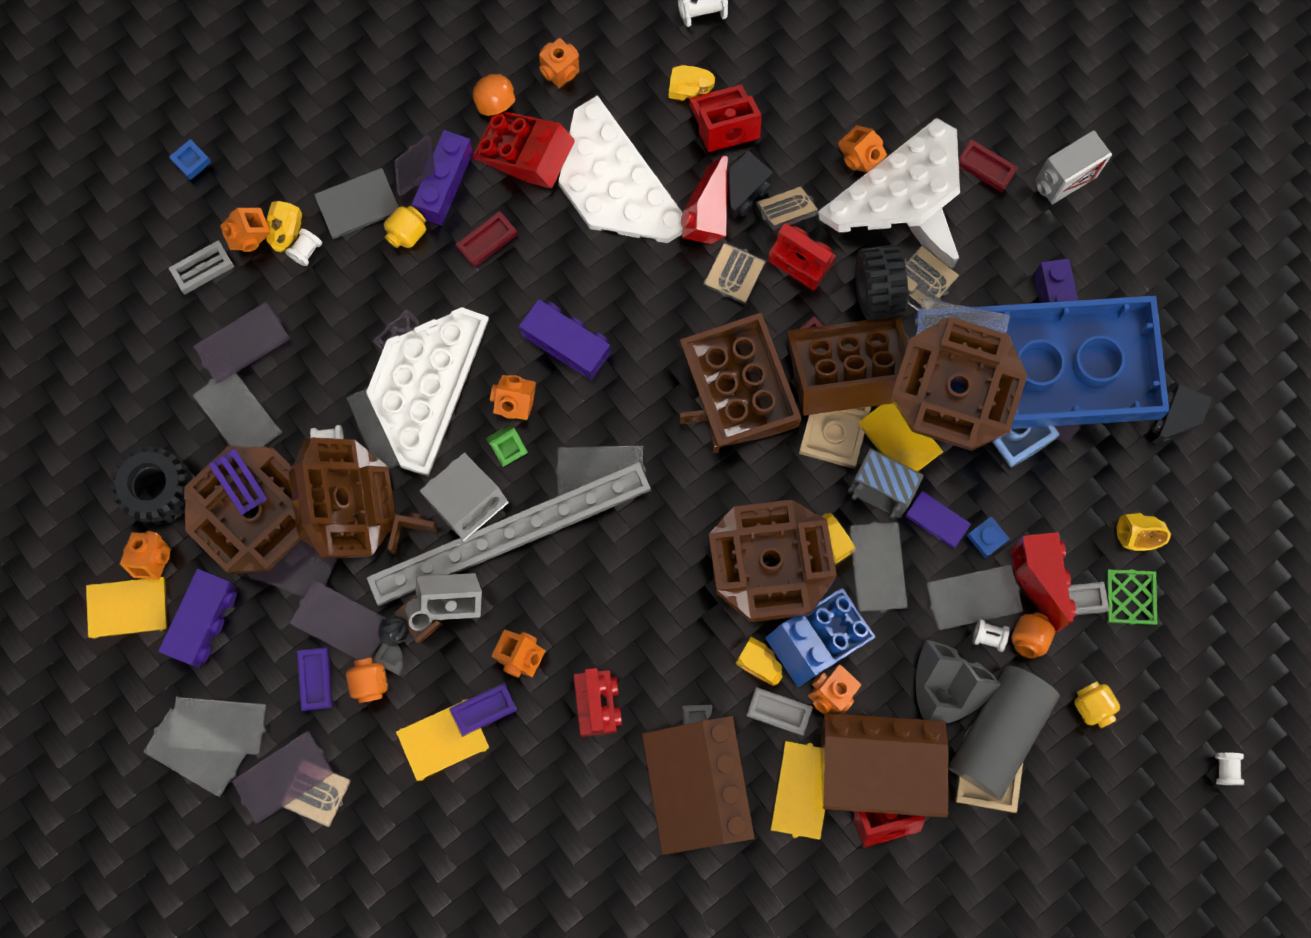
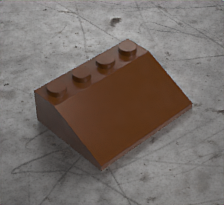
M762 312L680 339V344L718 447L765 438L799 427L801 415Z
M900 317L863 320L787 331L797 394L803 416L894 403L891 399V394L908 346V340Z
M824 713L820 736L823 809L947 818L948 739L946 721Z
M733 716L642 733L662 855L755 839Z

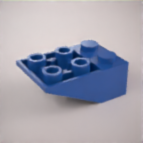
M843 588L820 601L810 615L793 617L765 637L798 688L876 638Z

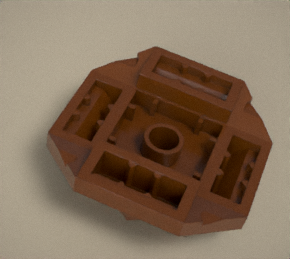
M949 316L938 322V324L910 338L891 399L912 432L972 451L1009 434L1028 375L1014 349L1009 334ZM953 382L962 383L966 392L961 394L955 393L951 389L950 384Z
M316 437L304 440L298 457L289 470L298 537L315 548L320 558H359L373 555L383 542L386 534L392 531L396 515L388 466L380 459L376 460L356 440Z
M227 446L210 463L235 449L267 500L257 505L259 511L253 518H247L246 513L241 515L208 464L184 487V500L186 501L185 531L228 574L270 571L302 540L297 534L289 478V470L292 466L274 448ZM233 457L228 459L253 500L257 499V493ZM223 463L218 465L217 467L243 507L247 505V500Z
M794 500L734 506L708 535L716 594L749 622L810 615L836 580L837 574L827 519L814 514ZM767 558H774L779 564L769 567L763 561Z

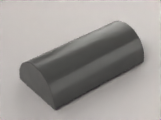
M1015 666L1005 667L998 679L1001 683L1000 687L983 705L948 766L950 771L998 801H1001L1060 698L1059 693L1047 682Z

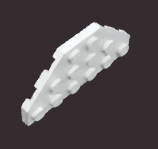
M596 96L576 108L569 132L575 142L561 169L559 186L588 227L599 231L601 229L615 231L620 235L640 238V236L653 238L663 243H669L683 233V227L681 226L682 211L600 98Z
M937 118L818 211L819 220L838 232H849L851 227L868 226V230L891 228V224L907 222L909 226L922 225L960 194L957 129Z
M461 307L445 317L431 320L415 327L414 330L406 334L397 335L386 341L366 393L402 468L429 477L489 321L488 316Z

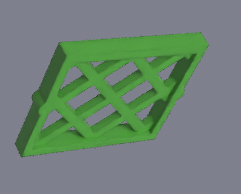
M1133 569L1106 570L1107 601L1109 606L1107 623L1157 625L1156 572L1135 571ZM1126 574L1128 578L1121 583L1114 575ZM1146 575L1148 579L1141 584L1135 576ZM1130 580L1139 587L1133 594L1124 587ZM1112 581L1118 586L1113 592ZM1150 582L1151 593L1145 588ZM1120 590L1128 596L1123 603L1115 597ZM1140 591H1143L1149 597L1143 605L1135 598ZM1131 600L1139 607L1133 614L1125 607ZM1112 601L1118 606V608L1113 613ZM1150 603L1152 605V614L1145 608ZM1122 610L1129 618L1123 620L1117 619L1115 616ZM1143 611L1150 619L1148 621L1137 620L1135 617Z

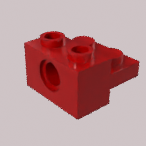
M742 84L690 98V108L699 124V134L708 152L760 139L761 113L753 97L747 96Z
M784 223L778 232L776 243L769 252L768 261L815 291L832 267L836 255L833 254V251L827 245L810 239L809 235L801 228ZM796 254H801L806 260L800 259Z
M597 668L585 669V673L574 674L580 736L588 737L617 733L616 726L622 725L620 707L614 708L613 696L619 695L617 677L611 678L610 670L598 671ZM600 696L606 699L607 706H601Z
M853 811V820L863 848L921 832L926 820L925 816Z

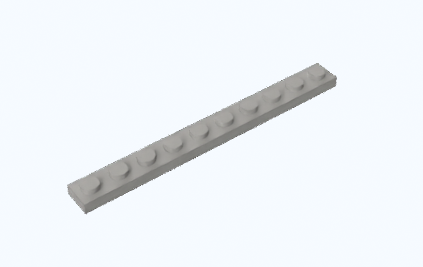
M638 462L475 531L465 541L461 538L371 575L367 577L377 605L381 606L416 591V577L454 575L651 491V488Z

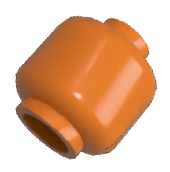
M1041 613L1025 614L1019 618L1011 640L1015 650L1020 655L1034 659L1048 652L1056 631L1047 616Z
M372 657L354 661L355 667L346 671L350 697L358 699L359 703L382 699V693L388 690L384 665L379 662L373 663Z

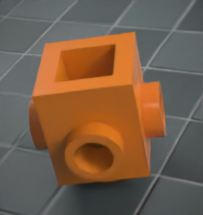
M559 38L554 43H548L539 54V69L547 80H551L560 88L567 81L572 80L579 72V54L570 43L566 44Z
M856 125L838 142L845 156L844 161L846 165L854 171L858 170L868 173L887 156L882 146V139L870 128Z
M237 208L220 225L230 250L253 251L271 233L261 208Z
M502 375L498 385L494 384L491 390L490 401L494 402L493 413L509 419L527 420L533 407L536 382L522 379L517 375Z
M146 531L145 534L132 532L128 543L124 547L120 565L133 578L160 580L165 564L169 560L171 548L162 540V536L152 531Z
M504 630L491 657L504 665L503 671L517 678L521 674L533 678L546 650L536 644L537 639L525 632L517 634Z
M838 665L826 673L823 671L814 679L811 684L814 688L808 694V697L813 701L815 708L823 714H836L838 712L843 714L854 703L852 697L861 687V684L844 667Z

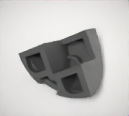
M926 640L919 657L916 672V696L923 720L946 721L947 724L962 719L983 706L1000 687L1001 683L980 663H968L965 659L960 658L958 650L938 642Z

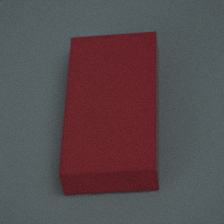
M972 139L958 158L960 168L1002 193L1018 169L1014 164Z
M499 211L456 244V248L475 268L517 236L518 233Z

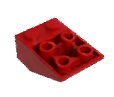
M503 111L492 116L472 158L530 184L552 189L575 140L558 122Z
M1058 532L1022 536L1010 549L1015 578L1041 614L1047 616L1055 631L1059 632L1074 621L1073 617L1076 616V605L1074 600L1070 599L1068 590L1071 586V577L1069 571L1065 570L1063 559L1066 557L1065 544L1063 541H1060Z

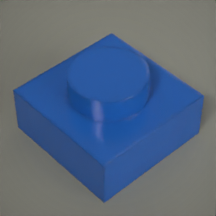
M191 139L169 157L189 180L211 163L210 159Z
M992 516L967 535L984 558H987L1010 539Z

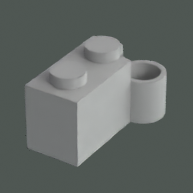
M475 573L416 577L417 598L409 601L405 607L411 629L424 631L432 624L433 620L480 617L482 590Z

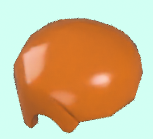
M489 74L481 78L473 89V100L480 114L487 116L497 115L507 110L515 102L514 88L510 80L502 74Z

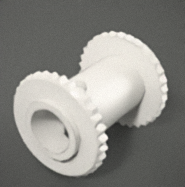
M678 0L680 15L687 27L691 26V17L719 11L722 19L727 18V0Z

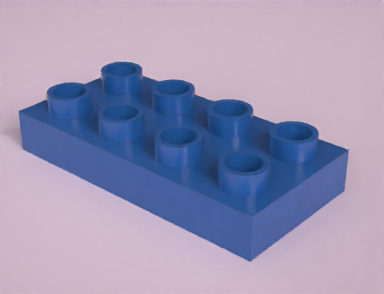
M1156 296L920 310L916 312L914 318L915 335L938 324V322L949 316L1009 334L1014 349L1028 375L1011 429L1161 420L1169 412ZM953 382L950 384L951 389L955 393L961 394L966 392L962 383Z

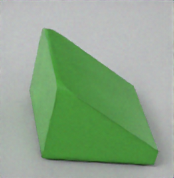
M511 424L486 438L503 467L528 453Z

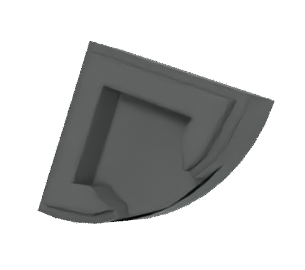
M383 642L373 662L382 663L385 669L400 676L404 665L402 650L399 645L389 646Z
M712 705L682 706L683 725L709 720L712 713Z

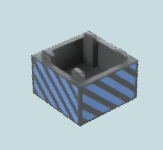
M870 448L848 493L852 494L851 498L854 500L858 497L890 513L889 518L891 519L895 516L900 518L909 507L924 475Z

